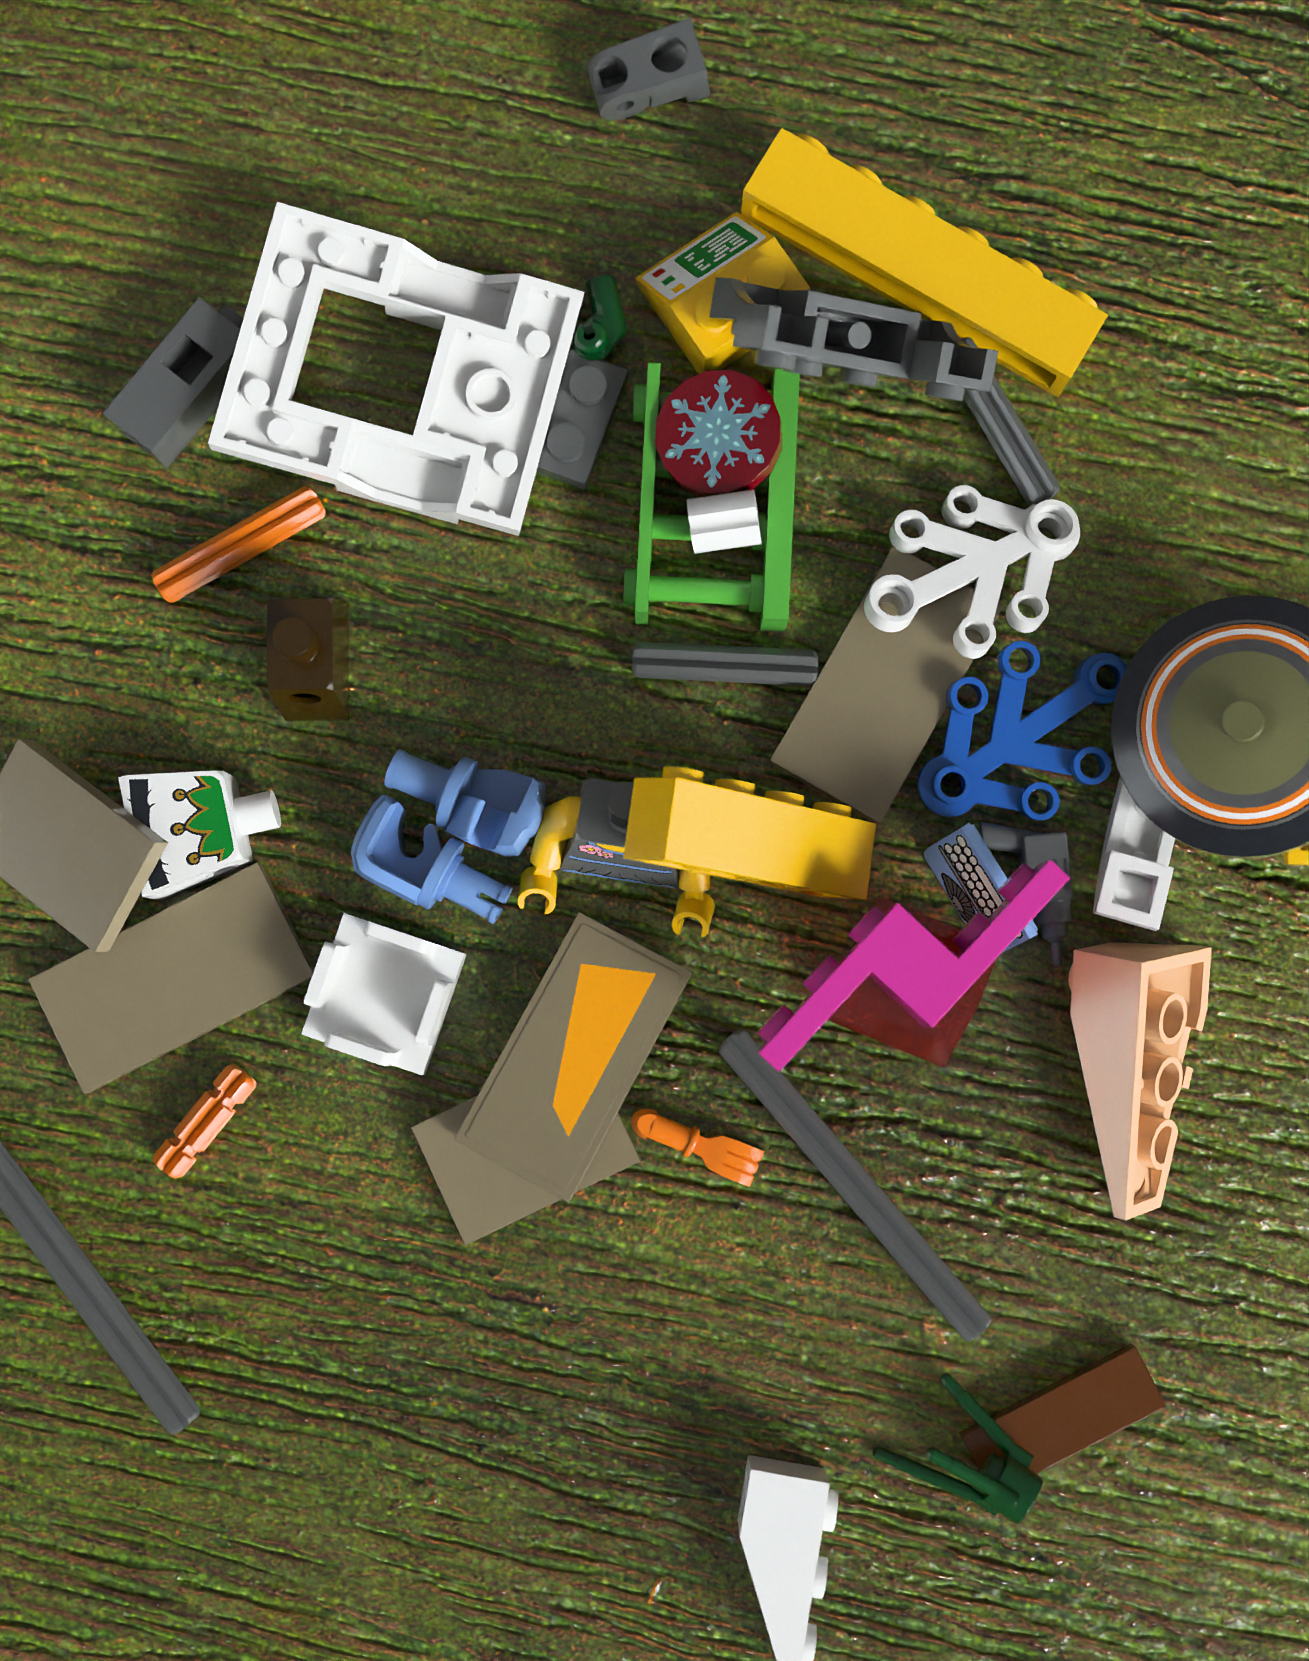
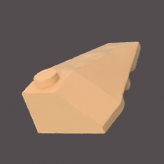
M1110 942L1074 950L1073 964L1068 978L1071 990L1070 1015L1115 1218L1128 1220L1161 1207L1178 1135L1177 1126L1170 1120V1114L1180 1089H1189L1193 1068L1182 1064L1190 1030H1203L1208 1005L1212 947Z

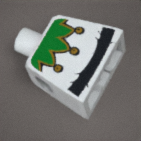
M225 771L138 774L118 777L124 809L168 842L141 892L142 897L155 900L167 899L253 863L248 835L281 827L280 811L274 792L270 790L240 797L235 777Z

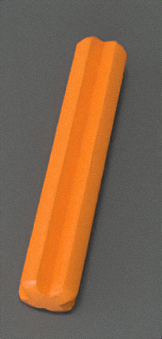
M309 485L303 486L155 569L151 574L153 583L162 598L169 603H174L321 520L326 514L325 508L314 489Z

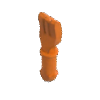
M640 1109L631 1117L632 1129L645 1140L649 1138L681 1151L684 1157H689L693 1152L700 1156L709 1170L750 1187L754 1178L753 1174L756 1173L759 1166L758 1162L761 1161L763 1156V1150L721 1134L709 1137L699 1135L700 1129L697 1126L690 1128L657 1114V1111L653 1109Z

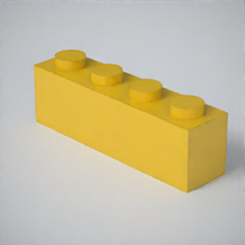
M663 767L662 777L634 778L624 859L823 898L867 900L876 823L851 818L852 807L836 803L814 802L813 809L803 807V795L783 791H766L765 798L755 796V784L739 780L716 779L715 786L702 783L704 775L702 771L682 767Z

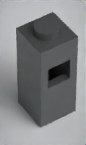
M199 297L103 412L105 417L119 432L168 469L219 406L243 318L225 304L217 311Z

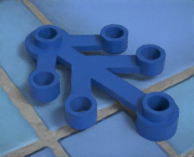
M1017 641L1005 646L998 655L997 664L1001 672L989 742L969 756L974 714L979 713L986 706L988 690L985 684L975 677L958 679L947 689L946 702L950 711L942 754L930 759L922 767L917 780L920 800L934 814L944 817L959 816L968 812L978 803L1019 811L1022 816L1029 820L1038 821L1051 818L1057 812L1060 800L1057 791L1050 784L1037 782L1027 784L1021 788L983 779V777L1004 763L1069 775L1074 781L1082 785L1101 783L1110 774V757L1099 747L1090 746L1070 750L1034 742L1090 703L1102 705L1114 702L1119 684L1127 669L1125 662L1120 657L1111 653H1099L1085 658L1079 663L1074 672V683L1020 720L1027 680L1037 672L1040 665V655L1036 647L1031 643ZM1013 650H1021L1027 655L1028 666L1023 673L1014 671L1009 664V656ZM1102 666L1110 668L1115 676L1114 684L1109 690L1102 688L1096 680L1097 671ZM962 685L971 686L977 694V701L971 709L962 707L957 700V692ZM1086 754L1093 755L1099 765L1097 773L1091 778L1085 776L1080 769L1081 759ZM947 773L955 774L961 782L960 791L954 797L946 796L941 790V779ZM1036 789L1042 791L1047 797L1046 809L1039 814L1033 812L1028 804L1030 794Z

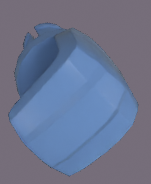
M399 749L389 764L384 785L390 789H397L435 805L437 827L445 829L446 832L470 844L505 857L519 856L530 840L535 838L546 808L547 785L541 780L504 769H478V761L466 756L462 757L456 766H452L448 770Z
M383 794L374 801L363 818L353 840L351 857L354 871L378 887L416 906L420 905L429 910L436 901L441 902L445 897L487 919V922L494 924L503 908L483 899L480 894L484 893L501 903H507L513 888L508 885L505 886L463 864L464 856L461 854L464 842L452 837L443 847L438 827L435 824L425 826L423 852L418 857L411 858L406 852L403 838L406 817L403 806L397 800Z

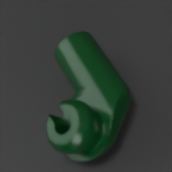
M612 275L598 276L586 283L592 314L583 324L580 323L576 327L573 334V347L582 359L588 361H599L608 357L627 331L616 278Z

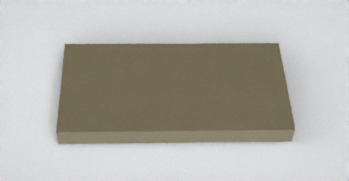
M894 546L769 761V764L839 804L852 807L853 812L876 823V825H879L945 711L947 707V689L954 681L964 677L974 660L962 656L953 644L954 632L961 621L967 617L974 589L967 585L920 607L910 624L903 630L885 632L877 629L869 622L865 615L864 602L872 585L879 578L886 575H900L913 581L937 570L935 567L911 554L898 551ZM889 602L879 603V607L883 612L892 616L899 615L897 608ZM999 603L997 605L993 624L995 623L997 617L999 616L1001 610L1004 607ZM973 629L965 630L966 637L975 644H982L984 642L982 635L978 631Z
M257 862L120 932L110 951L94 952L88 948L28 980L83 1093L86 1094L311 980L314 968L262 864Z

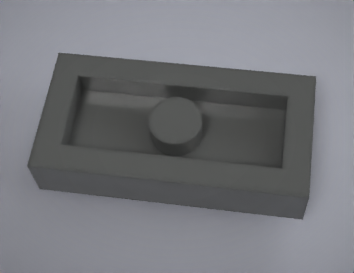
M569 350L536 473L586 490L627 383V369L603 360L588 361L582 359L575 350Z

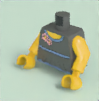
M593 778L586 779L577 796L566 797L545 808L529 859L530 863L534 866L525 869L520 876L518 906L520 909L524 908L526 896L539 893L546 897L544 914H549L553 911L556 904L558 878L553 870L560 868V871L675 889L680 888L685 892L679 896L671 924L673 931L680 935L684 918L692 917L702 924L701 937H705L708 934L715 904L710 895L704 891L710 888L711 875L623 858L634 783H619Z

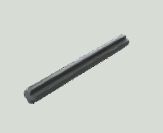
M742 1029L733 1032L718 1047L719 1054L960 1336L966 1341H971L978 1337L990 1325V1315L781 1072L774 1070L756 1053L760 1047L750 1035Z
M0 1141V1209L167 1433L174 1435L180 1432L200 1414L199 1406Z

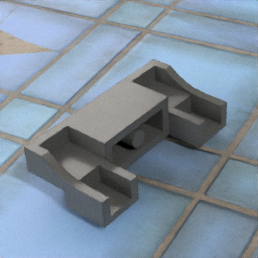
M716 278L709 317L732 322L733 346L756 350L755 364L782 368L785 372L821 377L823 366L841 369L839 375L840 382L868 387H876L878 376L915 380L927 383L925 395L955 401H963L965 389L991 391L998 351L969 347L958 337L952 323L925 320L920 318L921 313L809 290H780L745 283L733 278Z

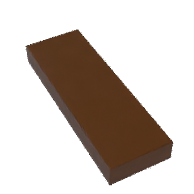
M1130 1343L991 1415V1418L1017 1445L1034 1455L1029 1469L1038 1474L1167 1406L1137 1348ZM977 1423L959 1432L978 1470H980L985 1460L992 1453L1002 1459L1004 1458L1005 1453Z

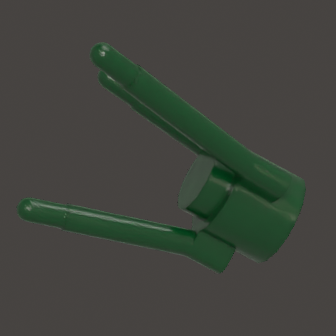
M944 1373L940 1377L941 1384L1005 1453L1004 1458L1002 1459L992 1453L985 1460L980 1470L977 1471L935 1447H929L926 1450V1457L930 1461L967 1482L965 1483L883 1447H876L873 1450V1456L877 1460L895 1467V1469L976 1503L994 1516L999 1513L1012 1523L1018 1524L1034 1504L1043 1483V1478L1029 1469L1034 1455L1017 1445L952 1375Z

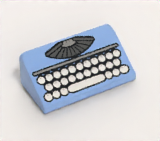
M966 824L924 851L923 854L926 862L965 925L978 912L989 918L1005 900L997 891L1007 878L974 824ZM1033 920L1029 922L1003 952L1038 934V928Z

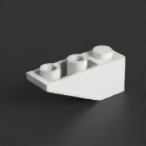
M748 1455L737 1522L740 1540L776 1661H813L816 1649L817 1625L808 1623L811 1599H822L825 1591L828 1558L818 1555L822 1530L833 1532L838 1510V1491L829 1489L830 1482L825 1468Z

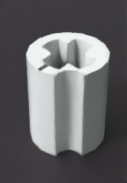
M754 489L687 499L691 540L695 554L761 544Z

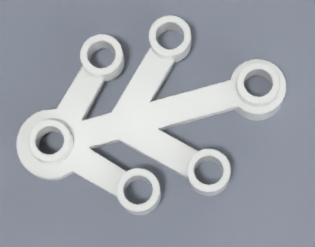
M967 485L953 488L942 505L944 520L954 528L930 521L926 515L917 510H905L896 517L890 529L889 538L892 545L898 551L911 554L926 547L960 559L913 581L900 575H886L879 578L872 585L864 602V611L867 619L874 627L885 632L903 630L910 624L920 607L976 581L967 617L961 621L953 635L955 649L962 656L972 659L985 655L996 639V629L993 621L1007 566L1028 556L1022 590L1016 593L1010 601L1005 615L1009 625L1016 631L1022 633L1033 632L1041 625L1049 612V605L1045 597L1054 561L1062 560L1069 556L1080 539L1078 517L1075 511L1062 501L1054 499L1044 500L1038 504H1032L1024 510L981 496L975 488ZM963 501L967 503L972 513L967 514L958 511L953 502ZM977 520L1012 534L995 542L958 529L969 528ZM910 525L919 532L920 537L909 538L902 532L901 526ZM1038 528L1049 529L1054 534L1055 539L1044 536ZM889 602L897 608L899 615L892 616L883 612L879 607V603ZM1018 604L1031 606L1036 613V617L1027 618L1022 615ZM973 629L978 631L982 635L984 643L975 644L966 637L965 630Z

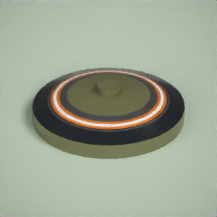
M1236 596L1210 601L1176 616L1163 625L1143 644L1129 663L1119 684L1112 711L1111 736L1115 762L1120 777L1137 806L1152 822L1176 840L1209 854L1243 859L1281 855L1309 844L1308 607L1285 599L1267 596Z

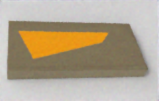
M579 912L454 1140L570 1203L692 972Z

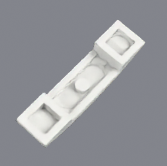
M1121 777L1117 785L1105 835L1097 877L1093 913L1157 931L1160 928L1174 870L1173 867L1169 866L1175 838L1165 833L1144 814L1128 793Z

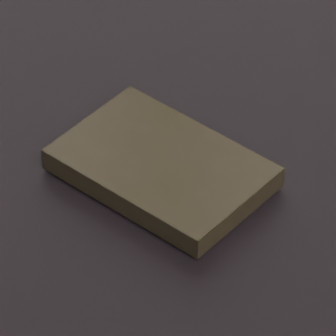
M18 738L0 773V877L94 952L110 951L168 842L36 741Z
M478 1096L411 1127L465 1245L561 1200V1198L454 1140ZM619 1112L576 1192L641 1161Z

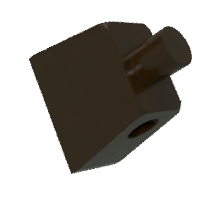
M334 598L268 600L267 686L270 696L286 721L349 720L348 602ZM299 694H313L317 695L318 697L301 698L299 697Z

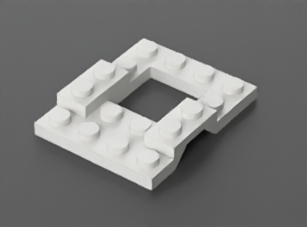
M277 202L208 441L209 447L214 451L335 484L336 490L454 524H458L460 519L519 536L584 292L522 273L484 275L439 262L405 239ZM324 288L383 305L387 315L442 330L413 435L292 401Z

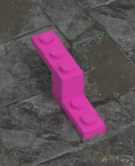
M1052 860L1037 864L1034 869L1023 863L997 891L1005 900L990 917L987 918L981 912H978L954 937L952 941L960 947L955 955L899 903L890 906L885 913L874 906L849 932L848 936L856 942L851 950L839 962L831 955H828L802 983L811 993L793 1012L783 1004L759 1029L757 1034L765 1042L756 1053L774 1070L780 1072L867 976L879 985L919 1024L925 1028H933L1063 887L1070 877Z

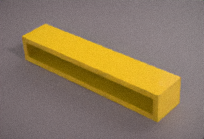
M781 128L743 189L741 215L906 311L921 313V319L952 323L960 339L969 337L973 339L977 348L998 351L996 360L998 364L1057 398L1071 379L1108 316L1107 313L1097 308L1096 302L1086 293L1073 288L1063 289L1045 279L1041 270L1030 261L1019 257L1009 258L991 248L987 239L976 230L965 226L956 228L937 217L932 207L920 198L911 195L902 197L883 186L879 177L871 170L860 165L848 166L832 157L822 143L809 135L799 134L796 136Z

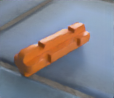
M235 1064L226 1066L213 1081L215 1089L213 1091L209 1090V1092L205 1091L173 1130L176 1135L175 1138L166 1139L155 1152L153 1162L165 1174L174 1179L184 1176L197 1160L194 1154L196 1152H204L235 1114L234 1105L236 1103L243 1104L256 1088V1081L243 1068Z

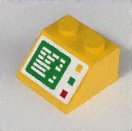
M737 211L635 278L636 285L698 374L707 370H721L751 350L733 346L734 335L731 334V321L709 317L716 278H733L745 283L780 290L810 291V286L777 239Z

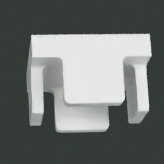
M344 913L333 943L325 941L304 998V1004L311 1006L302 1035L325 1042L324 1046L382 1066L392 1065L419 1075H425L467 954Z

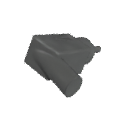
M979 821V834L989 849L1017 853L1019 867L1026 863L1034 869L1037 864L1052 860L1070 877L1063 887L1033 918L1035 925H1040L1041 937L1050 943L1053 966L1059 968L1062 965L1060 942L1067 936L1066 922H1072L1070 899H1073L1067 834L1065 832L1043 833Z

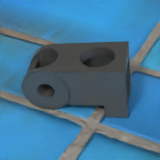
M691 18L607 48L593 56L586 66L599 114L603 119L607 120L628 118L638 114L646 107L651 106L653 108L686 97L687 103L711 96L706 67Z

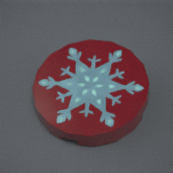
M707 370L684 380L667 396L656 419L655 445L665 470L684 490L701 497L753 490L772 472L782 451V421L772 395L756 379L734 370Z

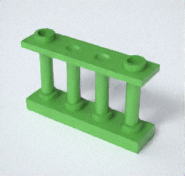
M648 363L647 384L635 383L633 422H645L637 568H625L623 606H635L636 625H648L649 601L747 605L749 606V612L761 613L760 631L785 632L789 620L800 374L785 372L783 369H774L771 390H767L773 397L782 421L783 442L782 451L772 472L755 487V489H766L765 513L758 512L761 544L752 545V550L764 551L763 574H751V580L651 575L653 539L692 540L688 515L654 514L656 478H672L665 470L655 445L656 419L667 396L672 392L660 391L661 363Z

